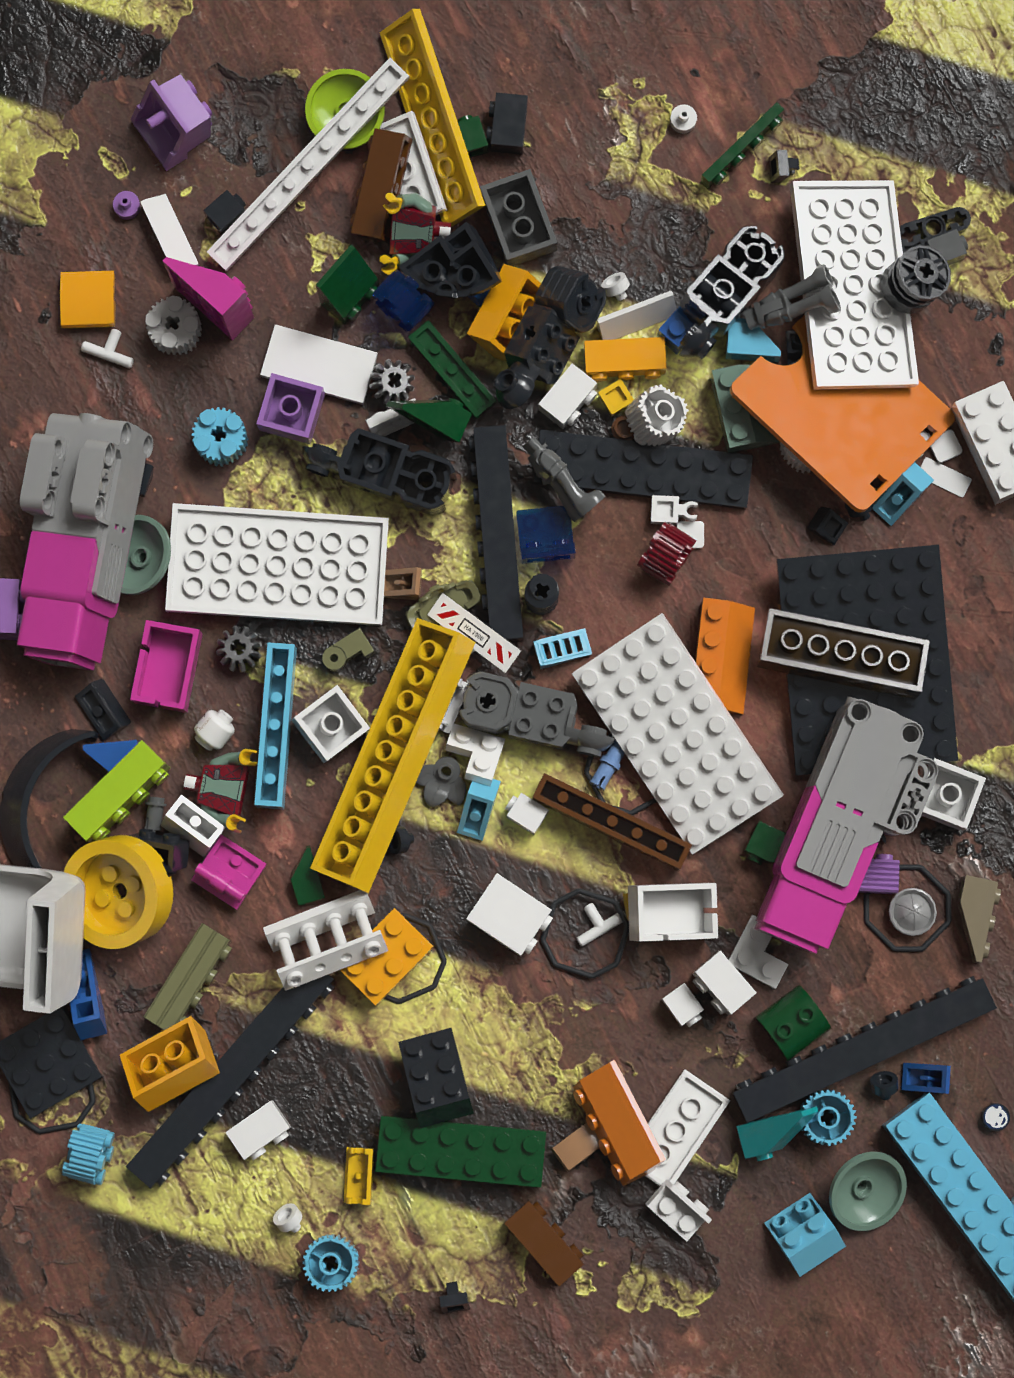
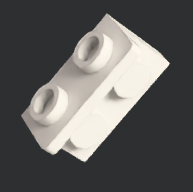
M666 1179L645 1205L684 1240L688 1241L705 1221L708 1224L712 1221L706 1215L709 1209L698 1199L693 1203L686 1197L689 1191L678 1181L673 1185Z

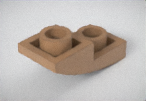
M586 1123L551 1150L568 1172L599 1149V1138L595 1131H592Z

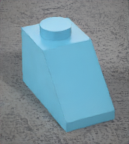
M738 318L727 331L725 359L756 361L762 356L769 362L779 363L781 357L780 349L760 327L750 330L746 319Z
M914 462L891 485L872 509L892 526L929 487L934 479Z
M493 779L491 786L474 781L471 782L457 833L483 841L501 781Z

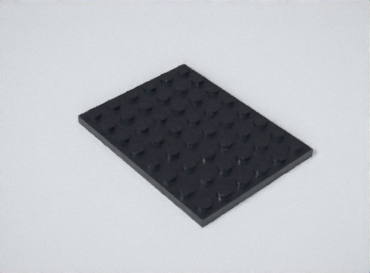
M939 544L776 559L781 611L930 641L922 692L917 699L786 673L795 775L812 773L839 707L845 704L847 697L868 701L918 723L922 727L924 735L917 753L932 760L936 758L943 762L958 761Z

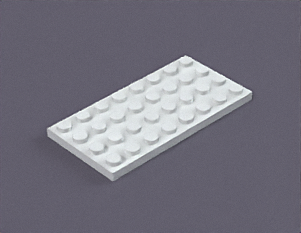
M793 181L790 184L801 281L812 275L816 267L825 264L833 280L834 286L832 288L837 294L841 305V311L837 313H830L823 307L805 312L814 390L916 387L919 381L910 314L901 313L892 308L884 299L881 291V277L884 270L903 254L894 181ZM816 289L803 294V299L817 293L822 289Z
M173 503L170 536L171 558L168 565L165 611L382 626L389 518Z
M663 613L572 673L682 840L692 844L690 849L692 855L784 795Z

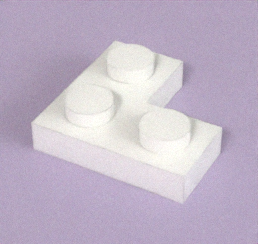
M453 723L445 750L470 757L464 779L491 786L505 738Z
M751 915L729 961L736 969L776 989L788 964L764 952L772 936L754 929L757 917Z

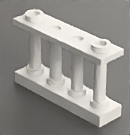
M362 890L356 891L263 927L272 951L280 950L285 967L277 969V973L285 991L389 951L381 931L372 932L367 916L374 914L375 911L367 892ZM357 920L363 937L347 942L342 926ZM331 930L337 947L321 952L316 936ZM306 940L311 957L295 962L290 946Z

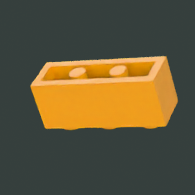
M665 337L584 341L585 374L595 382L606 381L607 377H618V380H632L634 376L645 375L646 379L660 378L662 374L666 373Z

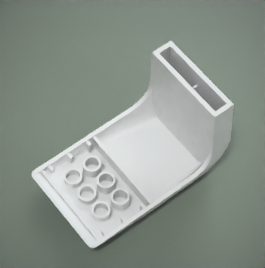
M0 864V987L24 989L23 1010L52 1013L71 1002L76 997L80 987L83 959L85 884L78 876L62 871Z

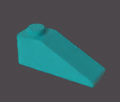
M817 1106L736 1126L745 1159L755 1156L757 1161L772 1158V1152L783 1149L819 1112Z

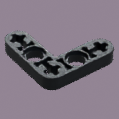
M956 207L901 225L899 228L903 254L909 248L918 245L925 246L927 240L955 229L958 230L959 234L963 233L970 225V213L965 208ZM955 215L965 219L962 226H959L958 223H952L948 226L949 231H946V224L943 218H946V223L953 221ZM936 222L939 224L940 233L937 235L929 234L926 230L927 223ZM917 226L921 227V234L913 236L911 242H908L907 239H902L906 230L909 234H913L918 231L919 228Z

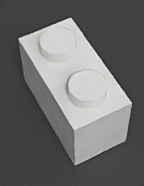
M572 363L540 401L538 410L562 429L567 424L572 426L581 415L578 412L584 403L588 406L598 393L595 391L597 389V382Z
M183 795L178 798L161 823V826L170 833L180 835V839L189 840V847L203 857L206 856L225 829L222 824Z
M271 1100L225 1133L244 1160L251 1157L254 1161L266 1152L264 1146L272 1141L276 1145L288 1137L287 1130L291 1126L275 1102Z

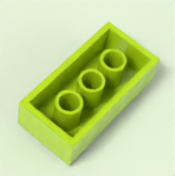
M141 740L63 818L89 843L107 838L111 834L109 829L116 822L121 824L130 815L128 810L135 803L140 805L150 795L148 790L154 784L159 786L168 778L169 774L167 771L170 767Z

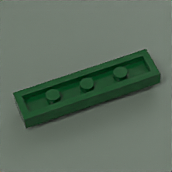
M776 102L702 174L700 182L707 189L713 184L718 186L727 177L725 172L732 166L734 168L738 167L746 158L744 154L750 148L755 150L764 141L765 138L763 136L769 130L773 132L782 124L784 108Z
M429 320L408 336V340L476 420L497 403L496 399Z

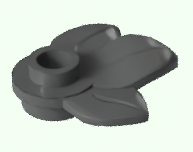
M442 757L435 764H428L422 767L416 783L425 786L424 799L428 807L438 806L447 798L458 806L463 802L466 794V784L459 776L460 765L454 758ZM445 766L449 767L451 774L444 775L442 768Z

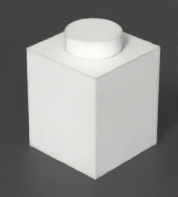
M523 793L518 798L513 795L505 810L509 811L507 814L508 819L535 835L549 812L547 808Z
M685 983L661 999L680 1026L686 1023L690 1027L702 1018L699 1013L704 1009Z

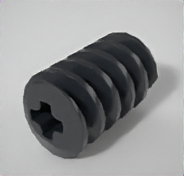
M547 574L533 576L525 587V603L527 608L537 615H546L556 608L559 598V587L555 579ZM537 592L547 593L546 598L543 599L542 596L537 597Z

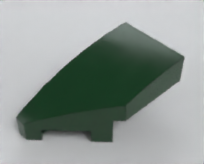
M310 845L305 847L303 855L292 870L291 881L298 905L325 898L318 872L310 869L314 860Z

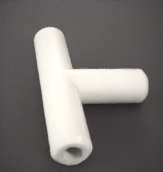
M111 329L104 348L86 341L81 346V350L85 353L127 368H131L134 362L133 358L114 352L121 336V332L117 329Z
M593 903L585 906L584 910L594 927L578 936L577 941L583 947L621 924L622 920L619 914L616 913L604 921Z

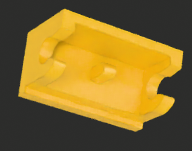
M347 1147L344 1203L372 1204L374 1148Z

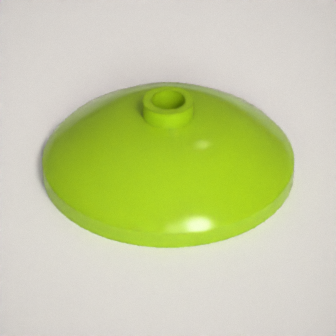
M337 69L326 73L313 84L306 99L305 113L308 125L315 136L370 79L369 76L353 69ZM385 105L343 149L358 148L369 142L374 129H380L382 126Z

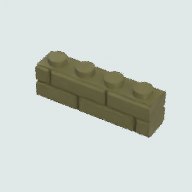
M202 923L147 1010L144 1018L163 1030L186 1019L189 1009L191 1007L195 1009L203 998V994L200 991L205 983L210 985L218 973L215 967L220 960L225 962L233 949L229 946L231 940Z

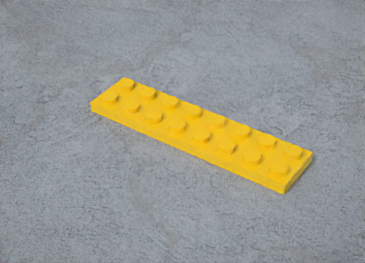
M411 9L379 33L388 59L391 58L410 76L399 89L405 112L413 111L415 113L447 211L439 214L441 221L451 222L452 227L483 208L485 203L421 10Z

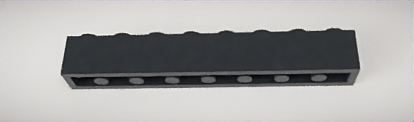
M506 425L473 428L474 436H469L470 452H475L476 462H471L472 478H478V488L473 489L474 505L480 504V515H475L476 531H482L483 540L477 541L478 557H484L485 568H479L481 584H486L487 594H482L483 611L488 610L489 621H484V624L508 642L523 641Z

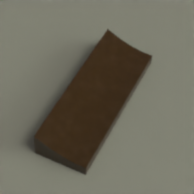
M769 608L757 667L917 699L922 692L930 641Z

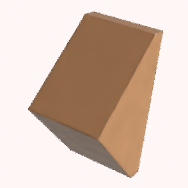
M421 568L385 570L384 598L418 600L421 596Z

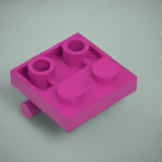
M220 835L203 863H199L196 867L195 875L191 880L238 910L267 864L225 836Z

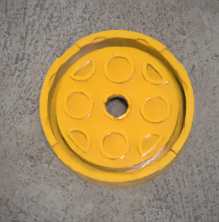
M115 835L84 845L69 859L64 872L82 879L86 889L83 937L85 940L98 947L120 949L146 940L163 927L169 917L173 904V884L171 877H168L162 864L164 860L152 846L136 837ZM119 883L126 887L127 894L125 897H121L116 886Z

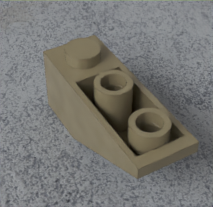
M965 875L962 876L957 906L972 962L982 963L983 958L987 959L990 943L986 942L988 931L992 932L995 925L996 917L992 915L993 906L999 903L1001 889H997L998 882Z

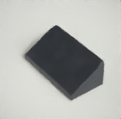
M103 679L91 682L75 695V698L104 741L131 723V720Z

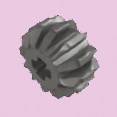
M387 359L384 366L382 364L375 366L378 373L372 372L370 374V378L377 381L369 385L370 389L378 388V392L375 393L374 397L377 399L383 395V404H387L390 399L392 401H400L401 398L406 401L409 398L407 392L414 391L415 387L408 382L415 380V376L406 375L410 367L406 366L401 369V360H397L393 366L392 361ZM394 377L397 382L390 387L388 382Z
M233 626L234 635H230L225 630L223 634L227 640H217V643L225 648L218 649L216 654L224 656L220 661L222 665H226L231 661L229 666L231 671H234L237 664H239L240 670L245 672V663L248 662L253 668L256 664L251 658H261L262 655L254 650L262 648V643L254 642L258 637L256 632L248 636V627L245 626L242 633L239 634L238 627ZM237 643H241L243 647H246V650L242 649L243 654L241 655L233 651V647L237 648L235 646Z

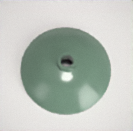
M135 515L121 593L138 595L149 591L159 583L168 568L171 558L170 538L163 525L151 517Z
M866 1152L848 1160L836 1173L829 1191V1203L836 1219L847 1228L857 1231L872 1230L884 1225L898 1212L904 1201L907 1188L904 1170L894 1158L882 1152Z

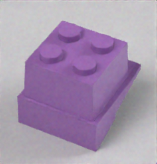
M181 74L158 86L155 80L150 81L141 103L136 106L131 117V122L166 171L187 159V152L211 136L212 112L206 102L203 101L201 103L196 96L197 91L191 81H185Z

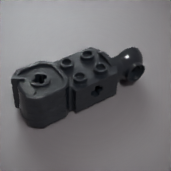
M757 226L742 227L725 246L721 256L718 254L687 289L680 306L683 313L694 325L680 342L684 346L679 354L680 356L687 358L698 356L702 360L717 341L713 337H723L754 301L755 297L759 296L775 278L784 261L783 246H778L776 249L774 246L775 241L769 235L763 232L760 234L756 233Z
M555 266L548 270L535 295L534 305L528 306L504 352L508 368L501 371L495 379L496 397L500 405L505 409H514L525 403L533 392L535 380L546 384H555L580 339V336L575 332L584 333L594 327L606 304V290L598 287L593 280L588 279V273L562 266Z
M360 428L350 434L341 457L336 456V450L321 444L313 443L312 447H302V455L307 463L305 467L307 471L323 477H328L329 472L339 475L342 483L391 501H394L395 495L399 496L406 507L431 516L438 515L446 510L444 503L451 494L452 481L457 480L455 470L448 459L423 450L411 452L409 445ZM431 479L432 485L424 488L421 482Z

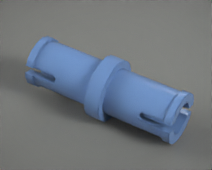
M616 739L605 756L602 755L599 760L601 764L593 778L589 781L591 785H597L596 788L602 791L605 790L613 773L621 767L619 763L625 755Z

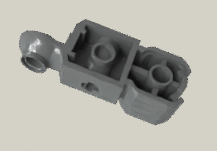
M477 672L466 679L469 686L463 698L464 709L460 710L459 713L468 728L494 735L508 732L511 739L563 750L570 744L578 746L576 752L593 757H600L601 752L608 749L615 740L612 737L606 736L607 730L599 727L582 725L581 730L574 728L577 702L572 693L521 682L520 687L517 688L509 678L485 672ZM487 698H492V701H496L495 705H490L489 709H485L482 702Z

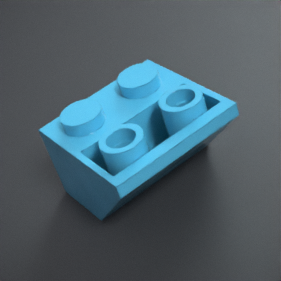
M811 1193L764 1222L800 1277L846 1247L837 1229Z

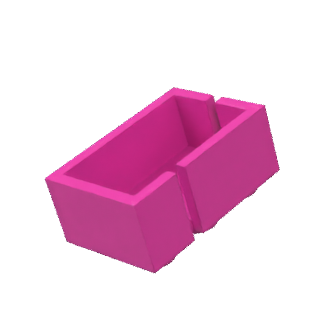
M146 620L141 644L150 650L148 653L146 650L140 649L130 700L135 704L157 708L160 703L163 709L187 713L203 635L199 629Z

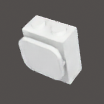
M497 873L466 919L507 948L522 956L524 952L530 954L538 942L534 939L539 929L545 931L553 918L549 916L552 911L550 908Z

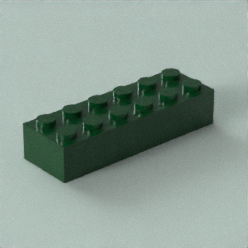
M382 1115L376 1172L541 1187L546 1131L447 1121L420 1128L418 1119Z

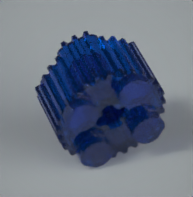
M397 269L372 294L373 298L377 299L375 304L387 316L390 315L394 320H400L401 322L398 326L406 332L414 328L435 305L429 296L425 293L421 295L416 290L419 285L409 275L405 277Z

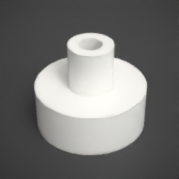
M688 105L675 107L670 117V124L678 133L692 131L697 121L695 110Z
M619 272L607 277L602 282L601 287L606 290V296H616L617 300L621 301L627 297L625 290L629 287L630 283L625 273Z
M295 1204L283 1205L274 1214L273 1222L281 1232L292 1231L295 1233L301 1228L302 1213Z

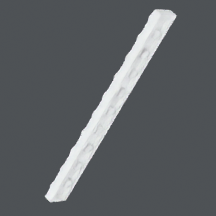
M389 58L213 244L207 253L228 271L404 85L410 76Z

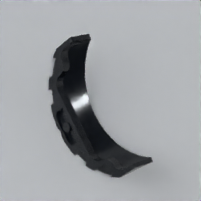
M70 729L56 733L31 748L11 772L3 790L4 798L0 804V830L6 851L15 866L42 869L32 850L27 829L29 800L38 777L48 763L70 745L86 738L98 740L99 734L95 731Z

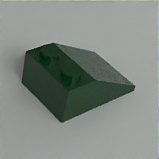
M350 245L316 284L320 304L345 325L349 320L354 321L362 311L360 307L366 300L370 302L378 294L379 280L356 248Z

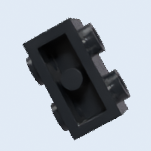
M139 829V833L129 835L146 842L159 853L164 860L162 864L167 874H176L178 870L187 867L190 841L180 839V835L174 833H165L163 836L155 834L156 831L152 829Z

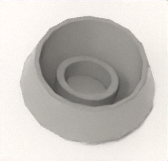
M917 888L904 889L897 893L892 899L889 908L890 920L894 927L901 933L911 936L921 935L928 931L934 924L937 914L936 905L932 897L925 891Z

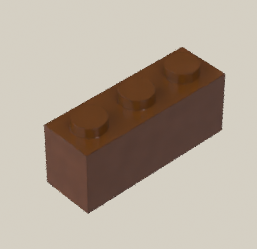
M528 1200L504 1221V1224L555 1283L560 1286L584 1265L581 1260L584 1255L574 1243L569 1246L563 1240L566 1234L556 1222L550 1225L544 1218L548 1213L537 1201L532 1204Z

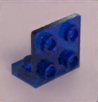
M564 506L526 509L516 512L522 564L575 559L576 551L575 543L573 542L571 518L568 516Z

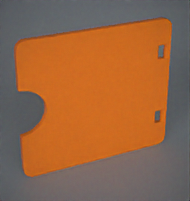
M804 315L792 327L802 343V356L800 360L792 365L783 366L773 364L760 356L732 383L730 394L848 506L856 512H865L954 423L955 415L919 379V384L916 387L814 390ZM925 428L933 432L927 440L920 435ZM876 477L884 482L877 490L870 485Z

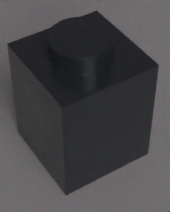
M226 190L203 211L208 221L223 235L245 212L244 207L246 204L237 193L232 195Z

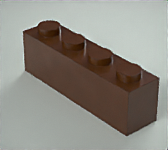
M375 128L373 135L370 136L368 160L365 161L362 168L363 182L356 194V201L358 203L356 213L352 215L350 221L352 234L361 238L389 243L392 214L387 212L383 205L391 203L385 198L387 193H392L395 196L401 193L413 140L406 134Z

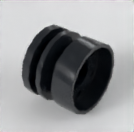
M918 245L909 248L884 270L881 277V291L884 299L892 308L901 313L914 314L922 311L947 290L951 281V270L947 260L939 251L930 246Z

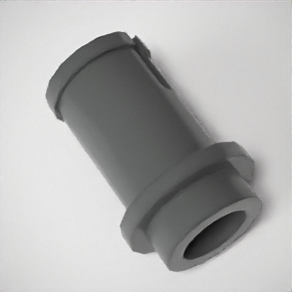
M149 796L148 802L145 801L148 807L144 829L162 831L164 806H167V804H164L165 798Z

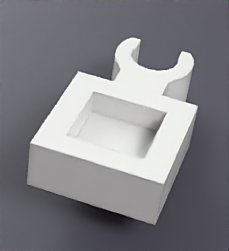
M652 495L651 524H663L666 522L678 525V517H683L688 521H695L697 515H689L687 509L690 507L697 508L698 503L690 501L685 504H679V496Z

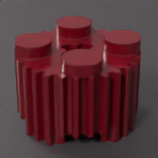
M664 522L651 539L647 552H644L637 566L662 583L670 586L676 577V572L680 570L693 550L692 547L697 540L672 524Z

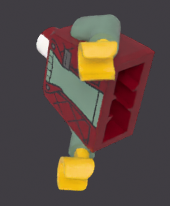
M387 193L385 196L391 202L388 205L384 204L383 207L392 214L390 254L393 255L392 258L382 255L379 261L383 264L388 263L386 267L381 268V271L387 275L393 274L397 266H401L431 243L434 237L442 235L446 238L451 234V222L436 221L437 207L431 205L429 201L417 193L398 196Z
M243 749L241 752H231L214 758L209 765L203 766L202 776L186 774L184 781V790L198 792L197 803L201 805V810L225 828L239 834L242 831L237 829V823L239 821H246V819L241 817L250 768L245 765H257V762L250 761L251 754L257 753L256 750Z

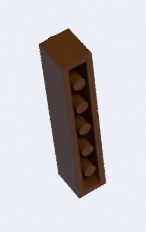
M546 773L543 774L532 797V800L677 871H680L692 847V844Z

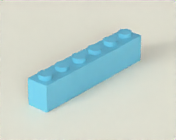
M267 643L254 804L257 808L284 810L297 655L295 644Z

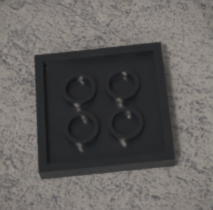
M63 1006L52 1013H47L0 1041V1067L30 1119L103 1077L83 1041L80 1040Z

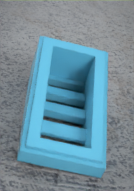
M585 628L533 641L540 669L592 655ZM575 637L580 638L583 651L578 652L574 640ZM569 639L573 653L567 654L564 640ZM559 642L562 656L557 657L554 643ZM543 646H549L551 659L546 658Z

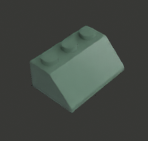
M734 365L711 371L710 375L726 450L730 453L780 443L772 433L730 394L732 383L751 365Z

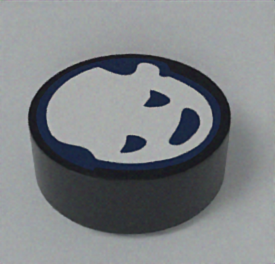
M992 1103L983 1109L981 1119L984 1126L989 1130L1000 1131L1008 1126L1010 1113L1004 1105Z

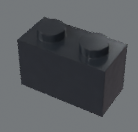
M496 93L495 101H490L489 117L494 118L493 127L488 126L486 140L487 143H491V152L523 155L528 95Z

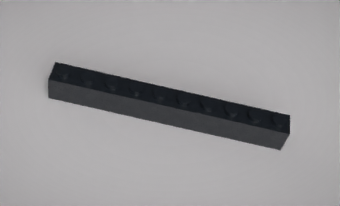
M328 974L286 991L283 987L219 1059L217 1066L220 1073L197 1085L126 1167L150 1189L154 1188L155 1185L161 1187L171 1176L168 1170L174 1164L179 1166L187 1158L189 1153L186 1150L192 1143L197 1146L207 1135L204 1129L210 1122L216 1124L226 1113L223 1110L224 1106L229 1101L234 1103L243 1094L244 1091L241 1087L245 1082L249 1080L252 1083L262 1072L259 1066L266 1059L270 1062L281 1050L277 1047L284 1038L289 1041L299 1028L295 1025L303 1017L307 1020L317 1009L314 1006L315 1002L320 997L326 999L335 987L332 983L335 979Z
M974 976L960 981L961 987L951 991L947 987L934 993L936 999L926 1003L925 999H921L910 1004L911 1010L901 1014L900 1010L884 1016L886 1019L884 1023L876 1025L875 1021L860 1027L862 1032L851 1037V1034L847 1033L835 1039L836 1045L826 1048L825 1044L810 1050L812 1055L802 1060L799 1055L786 1061V1068L777 1071L773 1067L760 1073L762 1079L752 1083L749 1078L736 1084L737 1090L733 1091L732 1095L745 1123L751 1122L997 1009L984 979L976 980Z

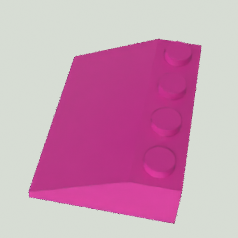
M168 257L163 260L174 288L232 341L254 319L251 310L253 306L249 303L251 300L247 297L246 287L235 276L231 279L225 273Z

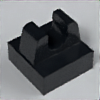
M776 150L768 158L771 183H782L787 177L795 174V170L800 169L799 159L788 158L787 150Z
M457 1281L446 1283L447 1295L439 1296L442 1313L470 1310L467 1292L459 1293Z

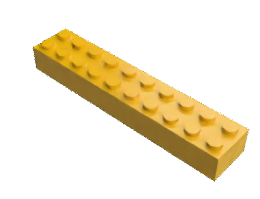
M417 618L310 869L369 893L476 642L457 631Z

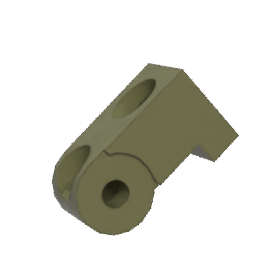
M359 628L327 648L322 655V660L330 671L339 672L346 667L347 662L363 653L366 659L376 653Z

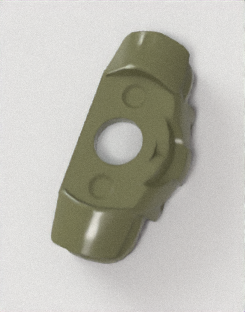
M465 580L456 584L454 582L443 585L436 584L430 587L429 591L418 599V603L414 604L406 612L405 615L409 627L413 629L417 618L436 625L439 624L427 614L442 593L467 610L480 602L481 595L479 589L472 580Z

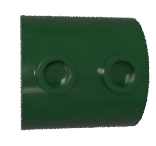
M797 985L755 1016L786 1061L792 1059L832 1029L819 1007L800 985Z

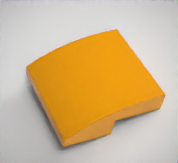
M114 271L61 272V328L115 327Z

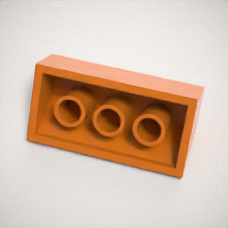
M703 598L695 662L728 712L743 715L755 608L728 600Z
M615 1060L587 1075L573 1087L574 1099L579 1106L583 1107L587 1115L586 1122L599 1138V1148L605 1156H608L612 1164V1173L618 1181L620 1180L622 1186L650 1174L666 1160Z

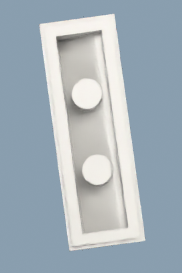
M166 194L140 201L165 256L198 266V261Z
M668 291L598 318L597 328L602 340L618 339L667 320L677 309L673 292Z

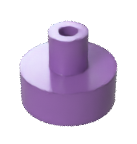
M120 192L113 200V208L122 219H133L140 212V201L133 192Z

